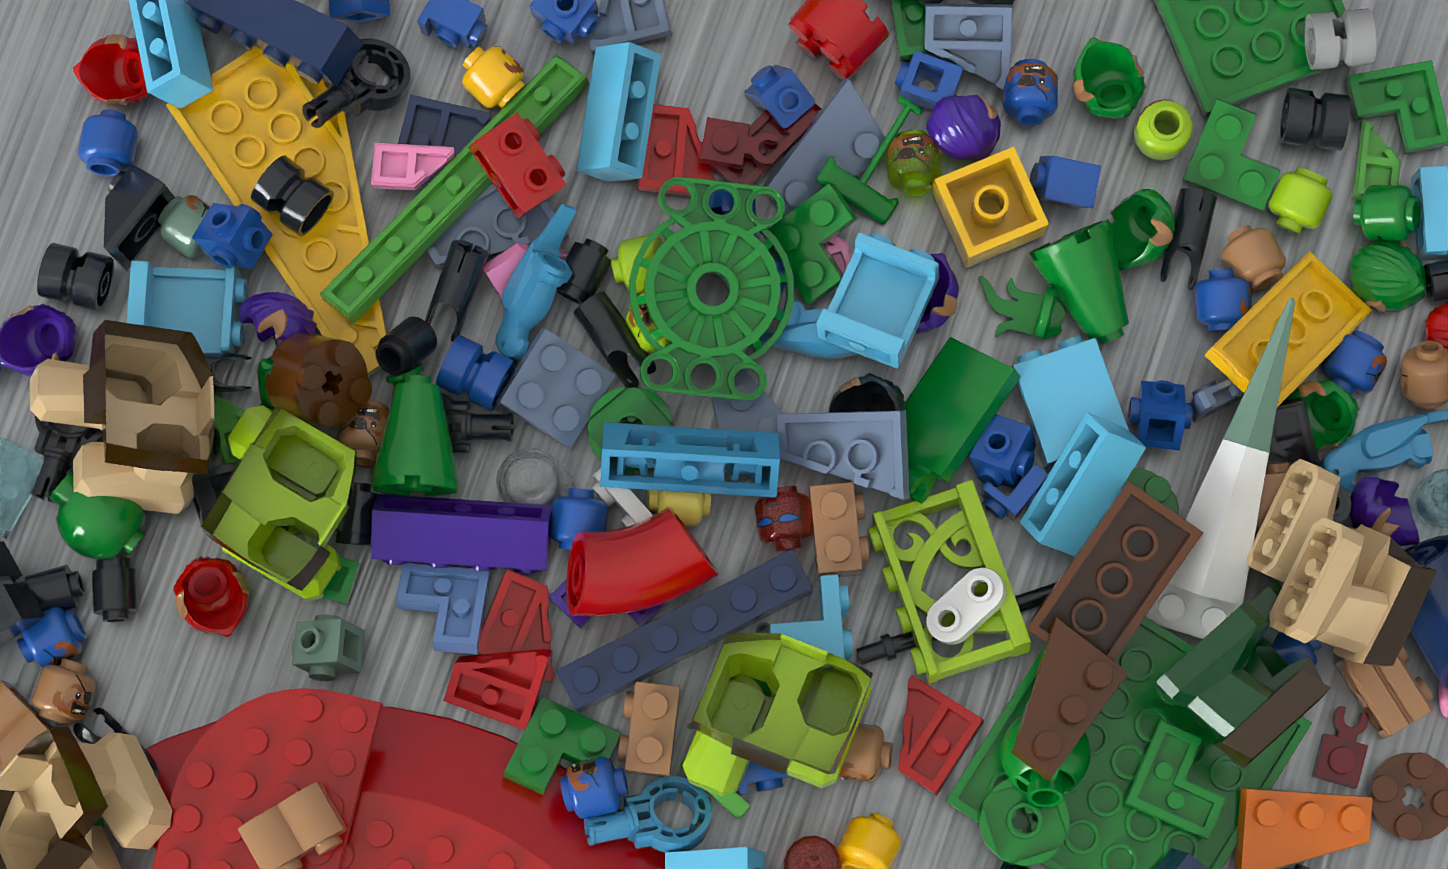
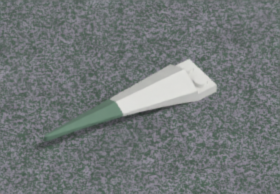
M1293 297L1287 301L1225 436L1186 515L1185 520L1204 533L1146 615V617L1162 627L1204 639L1243 604L1249 571L1247 556L1253 546L1295 307Z

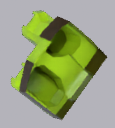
M263 405L247 408L228 437L232 454L239 462L221 489L220 497L204 520L201 528L212 541L222 546V550L226 554L308 602L322 599L324 596L323 592L336 571L341 569L338 552L329 546L327 542L347 510L351 509L357 451L283 407L276 406L274 411ZM280 526H289V529L286 531ZM294 534H302L306 538V542ZM313 538L319 541L317 543L320 545L318 549L311 545Z
M739 633L727 635L689 725L697 730L682 765L689 783L724 797L738 791L750 761L784 775L787 771L789 776L819 788H825L836 783L872 693L870 681L873 673L840 656L784 634ZM829 666L835 668V669H825V670H823L824 668H827V667H829ZM752 678L767 683L772 696L767 697L764 695L762 688Z

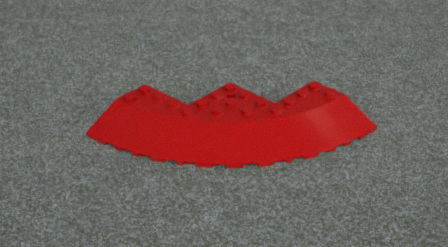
M382 706L340 869H665V853L651 846L636 849L634 843L628 841L627 838L589 846L587 842V837L589 836L585 834L584 819L579 818L575 811L568 812L566 809L560 779L567 776V769L561 765H558L544 795H541L503 777L504 771L518 743L504 736L451 718ZM217 721L166 738L146 748L157 764L159 772L156 771L159 774L157 780L169 803L178 774L187 756L199 739ZM160 838L153 845L156 851Z

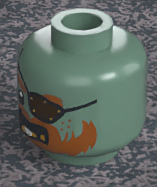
M188 195L184 198L180 196L175 197L166 205L159 216L158 223L161 225V238L186 258L195 259L203 253L208 256L192 236L211 206L194 195Z

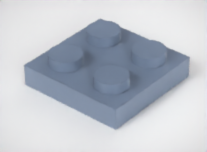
M541 328L496 402L566 448H571L589 420L593 406L605 394L616 375L546 328Z

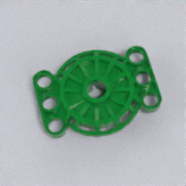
M685 177L671 178L659 189L657 196L661 211L670 219L661 223L643 242L633 261L629 278V303L635 323L647 343L657 351L647 356L641 363L639 369L640 378L647 388L656 392L741 401L753 400L765 391L767 385L766 373L754 360L764 355L780 338L790 319L794 302V276L788 256L778 239L767 229L777 223L783 216L785 210L784 199L778 191L765 186ZM674 185L683 186L690 194L689 205L682 210L672 209L668 206L665 199L666 191ZM717 190L727 191L733 198L732 210L725 215L714 213L709 206L710 195ZM759 195H767L774 199L776 213L772 218L763 220L754 214L752 204ZM675 223L682 227V229L675 233L668 228ZM760 232L766 240L762 243L754 234ZM661 234L666 241L656 250L651 260L643 258L649 245ZM772 246L781 260L785 274H778L775 261L768 251ZM639 267L647 270L644 281V295L636 297V279ZM715 273L716 276L723 280L726 289H728V295L720 305L709 306L699 300L696 294V284L702 275ZM786 283L787 298L784 311L782 312L777 309L780 300V284ZM640 305H646L649 317L656 327L652 333L649 332L642 321L638 307ZM772 320L780 321L773 335L762 345L759 338L769 328ZM663 336L670 345L663 348L656 340ZM751 346L755 352L748 356L742 350ZM655 359L666 360L672 368V376L665 384H655L647 375L648 366ZM698 364H707L715 372V381L707 389L697 388L691 381L692 369ZM743 368L753 370L758 376V387L750 394L741 393L734 384L736 373Z

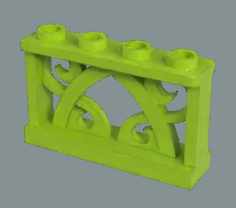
M973 480L957 484L956 488L928 496L922 504L913 501L885 511L873 513V527L867 528L874 552L882 551L886 560L887 567L881 568L888 592H897L902 607L896 608L895 611L903 634L908 632L912 634L916 648L910 649V655L918 675L925 673L928 683L931 684L940 679L1010 656L1016 657L1030 652L1031 639ZM957 505L960 510L937 529L926 517L927 515ZM910 522L923 527L930 536L925 543L915 533H906V536L910 537L913 541L911 548L903 550L895 543L894 533L901 524ZM951 539V543L956 549L959 542L966 541L970 544L971 551L968 555L961 557L953 553L946 543ZM939 551L954 566L963 569L987 568L994 571L1004 581L1007 591L1004 604L973 633L1004 634L1006 637L1005 641L972 651V633L964 641L961 651L954 657H942L933 650L931 644L933 636L929 632L927 625L923 629L916 609L927 616L932 605L936 603L935 600L922 591L928 569ZM900 562L913 563L908 582H906ZM978 584L974 590L975 596L979 594L985 595L988 592V584ZM947 613L943 616L941 621L943 627L953 625L955 622L954 613Z

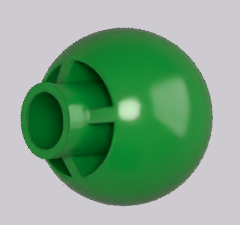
M73 471L67 474L49 497L59 505L56 523L62 539L73 551L84 557L99 560L116 557L122 550L130 554L145 536V533L139 529L145 522V510L141 506L120 497H87L79 492L74 493Z
M1021 715L1010 725L1002 741L1001 760L1004 771L1009 780L1019 790L1027 794L1028 801L1031 804L1039 807L1057 806L1063 802L1064 794L1076 788L1088 771L1091 759L1088 737L1086 733L1083 734L1052 778L1047 781L1011 753L1023 717Z

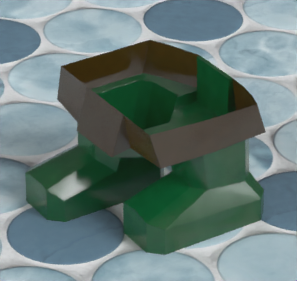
M1277 581L1269 585L1251 602L1247 600L1163 674L1155 684L1170 702L1187 708L1215 732L1214 737L1217 740L1213 744L1240 771L1331 689L1323 683L1310 656L1288 665L1272 648L1281 631L1270 627L1269 616L1282 589V586Z

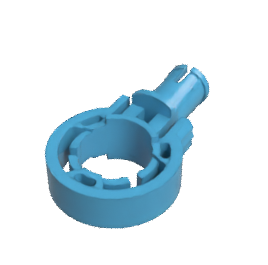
M680 776L661 777L649 783L640 795L625 797L623 811L585 818V834L589 836L587 837V842L589 846H593L597 843L627 838L628 841L634 843L636 849L651 846L665 853L689 851L697 847L705 839L710 826L712 806L704 789L690 784L687 778ZM677 793H681V803L686 804L693 815L690 830L687 826L681 829H672L664 826V823L657 818L654 812L655 808L661 802L667 800L675 801ZM697 823H700V827L695 831Z

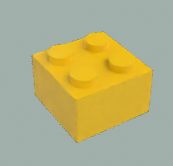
M1014 146L934 179L931 192L965 268L1043 237L1047 231L1049 223Z

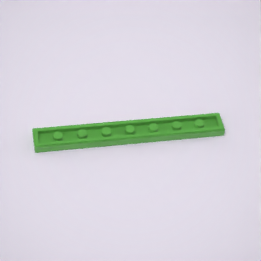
M556 54L320 293L323 300L354 324L492 184V181L468 147L475 140L517 112L522 120L529 119L539 134H541L589 85L587 76Z

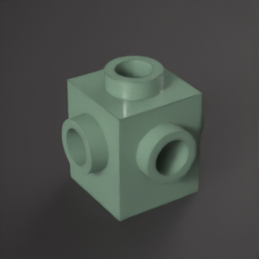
M328 614L316 615L314 621L297 622L295 639L292 643V665L308 672L309 678L318 681H333L335 676L339 674L361 673L365 630L338 616Z

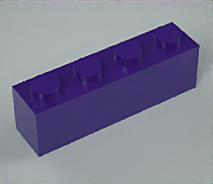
M378 494L372 509L371 559H380L390 565H402L410 561L425 562L428 566L434 568H446L455 564L470 565L472 569L478 571H489L495 567L513 568L514 571L522 574H532L539 570L546 571L551 549L550 520L552 505Z

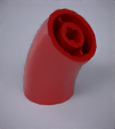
M667 507L658 514L628 527L609 531H580L577 533L571 546L567 567V605L572 616H607L630 613L674 600L700 587L717 576L718 572L686 525L671 507Z

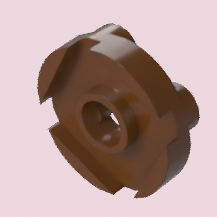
M1405 752L1386 759L1374 770L1370 779L1371 783L1367 796L1373 798L1371 817L1382 831L1402 840L1422 841L1435 837L1448 827V768L1443 763L1432 758L1427 753ZM1408 784L1413 789L1420 788L1423 792V796L1420 798L1422 805L1418 809L1413 804L1405 806L1401 800L1406 796L1404 787Z

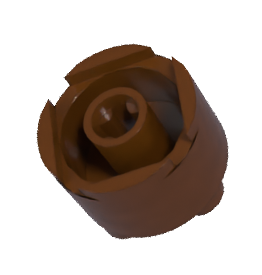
M298 333L282 341L271 356L270 360H274L271 375L266 374L265 382L270 402L274 408L276 406L283 407L308 423L324 427L340 425L349 420L358 411L360 406L369 400L372 394V385L368 380L365 360L354 344L349 341L316 334Z

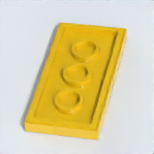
M1310 251L1204 355L1245 393L1287 301L1293 297L1295 307L1277 407L1343 341L1344 336L1350 334L1372 311L1368 305Z

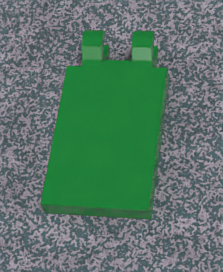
M952 337L948 339L905 401L908 467L911 468L909 470L910 498L922 504L928 498L933 485L938 479L949 483L1021 378L1014 368Z

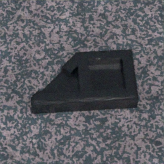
M1303 396L1283 401L1276 410L1270 452L1284 460L1288 459L1295 463L1302 459L1322 468Z

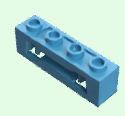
M604 422L600 487L777 497L780 464L779 433ZM627 467L639 468L640 476L625 475ZM648 468L653 469V477H641L648 474ZM724 473H730L732 481H737L739 474H749L752 483L725 482Z

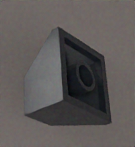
M133 164L126 172L120 171L112 179L108 187L109 194L105 197L104 249L126 271L131 267V261H136L161 228V225L158 223L159 216L166 205L175 198L162 181Z

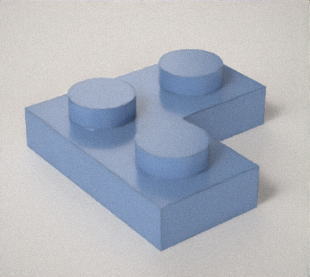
M415 563L402 564L396 597L397 609L438 612L433 637L434 651L478 654L491 579L490 571H478L472 568L461 567L434 568L426 564Z

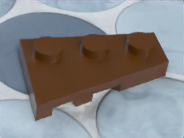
M1057 617L1052 621L1047 645L1036 672L1037 677L1032 693L1026 704L1011 752L1047 781L1052 778L1129 673Z

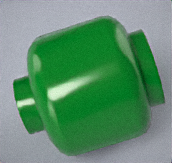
M1371 185L1365 190L1362 200L1357 199L1355 201L1353 209L1355 225H1361L1367 239L1374 241H1404L1410 236L1412 231H1417L1421 219L1419 197L1413 196L1411 190L1406 186Z

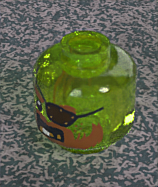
M907 130L895 136V139L890 143L885 153L887 179L890 186L904 192L909 197L926 195L929 189L933 187L934 179L943 176L940 149L934 143L932 137L921 130Z

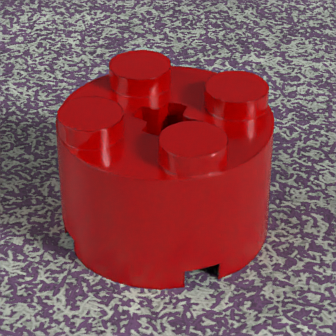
M806 0L790 18L788 23L789 28L800 37L796 41L799 48L813 59L818 55L822 56L829 62L828 68L841 80L844 78L849 79L852 75H855L889 36L886 26L878 16L873 22L869 20V16L865 12L868 6L862 0Z

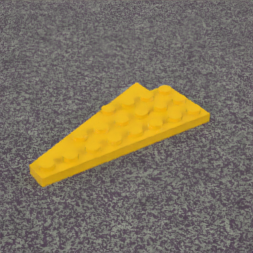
M254 46L251 51L248 50L211 75L214 89L212 92L181 109L170 103L166 104V107L233 205L245 204L260 213L262 216L261 221L273 234L264 249L297 299L303 302L308 309L314 311L312 321L317 323L316 327L322 336L349 341L354 344L365 360L369 377L381 369L376 360L375 353L380 339L387 334L381 298L352 324L327 304L320 295L370 243L346 112H340L320 128L313 127L311 123L318 116L307 122L303 115L302 107L305 103L310 102L328 90L325 87L324 80L321 79L319 84H314L296 72L297 68L294 65L287 63L284 68L280 67L263 56L264 50ZM284 155L305 170V179L315 177L334 193L333 200L324 216L307 234L300 237L280 222V213L271 215L251 199L252 191L261 175L276 159Z

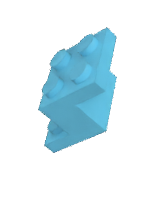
M838 575L820 576L818 588L821 620L770 624L769 633L784 634L846 660H851V656H853L851 629H842V617H847L849 612L848 586H839ZM829 666V667H827V668H824L823 670H825V669H835V668Z

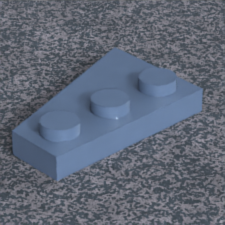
M844 78L835 89L836 93L823 110L820 109L811 121L813 124L797 145L792 146L763 185L775 189L783 197L785 210L782 217L789 214L824 188L817 183L816 178L829 157L833 156L837 166L856 177L866 170L885 139L884 134L849 79ZM770 197V199L772 200V202L774 203V205H775V207H776V203H775L774 199H772V198Z
M492 183L426 251L437 268L444 266L451 243L454 240L473 243L472 251L474 246L478 245L487 251L488 257L498 255L516 243L530 245L533 240L540 236L555 212L548 200H545L517 219ZM567 231L565 233L563 240L569 239V234L567 233Z
M906 410L777 414L780 459L824 474H833L851 480L854 484L866 488L872 487L903 500L910 499Z

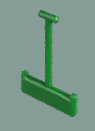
M902 95L898 97L897 102L903 105L904 108L860 180L837 166L833 156L827 159L816 178L817 183L823 187L829 183L835 184L846 202L880 224L888 222L899 201L898 198L888 199L868 186L867 182L911 111L916 115L922 113V108Z

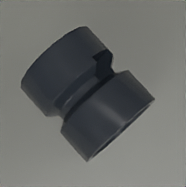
M1288 88L1281 115L1280 142L1305 146L1310 140H1314L1317 148L1341 151L1346 142L1350 121V96L1325 92L1321 98H1315L1311 90Z
M284 155L276 159L261 175L252 191L251 199L271 215L280 213V222L300 237L307 234L324 216L333 200L334 193L315 177L305 179V170Z
M53 242L46 249L40 265L37 279L38 295L59 302H65L72 298L75 306L100 311L105 305L111 289L114 275V259L110 256L90 251L80 256L77 248Z

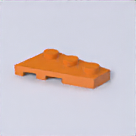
M1241 788L1235 869H1276L1370 842L1373 798L1358 795Z

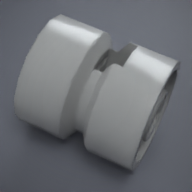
M1370 9L1344 10L1341 17L1338 18L1333 12L1307 14L1304 37L1306 56L1310 69L1336 68L1340 61H1344L1347 66L1371 65L1375 62L1377 49L1376 28Z

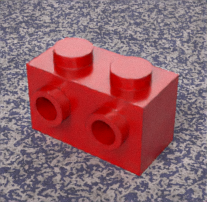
M518 112L475 140L468 147L517 219L567 185L562 179L565 176V172L559 161L552 154L549 156L545 154L538 143L541 137L536 127L529 119L522 120Z

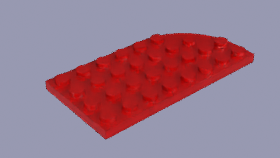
M300 688L282 690L257 697L227 713L199 739L187 756L178 774L169 803L172 808L171 824L160 837L152 869H260L237 828L316 781L321 782L348 830L339 835L342 843L329 852L318 856L316 850L302 857L300 861L303 866L300 869H340L383 704L335 691Z

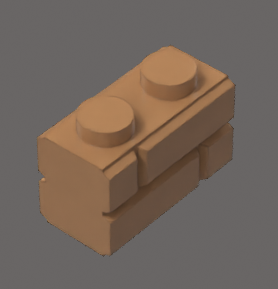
M1403 646L1393 666L1368 665L1352 662L1344 658L1335 663L1365 713H1368L1369 720L1381 739L1392 736L1433 711L1429 703L1433 699V695L1425 681L1419 676L1414 679L1405 663L1409 661V657Z

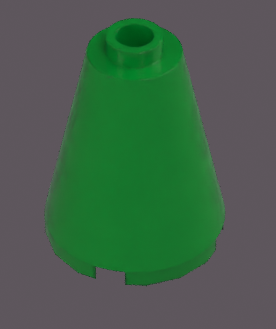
M1109 219L1062 236L1061 239L1053 242V245L1048 242L1029 252L1035 267L1049 286L1056 288L1055 294L1089 340L1098 338L1100 345L1125 335L1122 327L1129 324L1114 235Z
M408 375L405 376V383H399L395 386L371 477V488L374 492L410 496V492L424 493V496H443L458 492L459 479L439 385L431 383V377Z

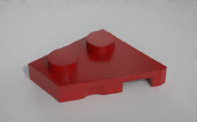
M653 104L642 178L638 179L637 191L659 193V189L663 184L675 177L716 181L710 165L700 163L703 142L699 140L696 125L689 108ZM674 185L666 191V194L690 196L688 190L680 185Z
M506 569L482 627L478 654L537 649L551 650L552 638L548 614V586ZM552 655L544 677V681L552 683L554 679Z
M537 649L459 656L454 664L443 701L525 730L533 715L553 651Z
M911 675L907 685L908 697L906 715H904L903 742L900 749L898 771L937 796L980 730L984 720Z

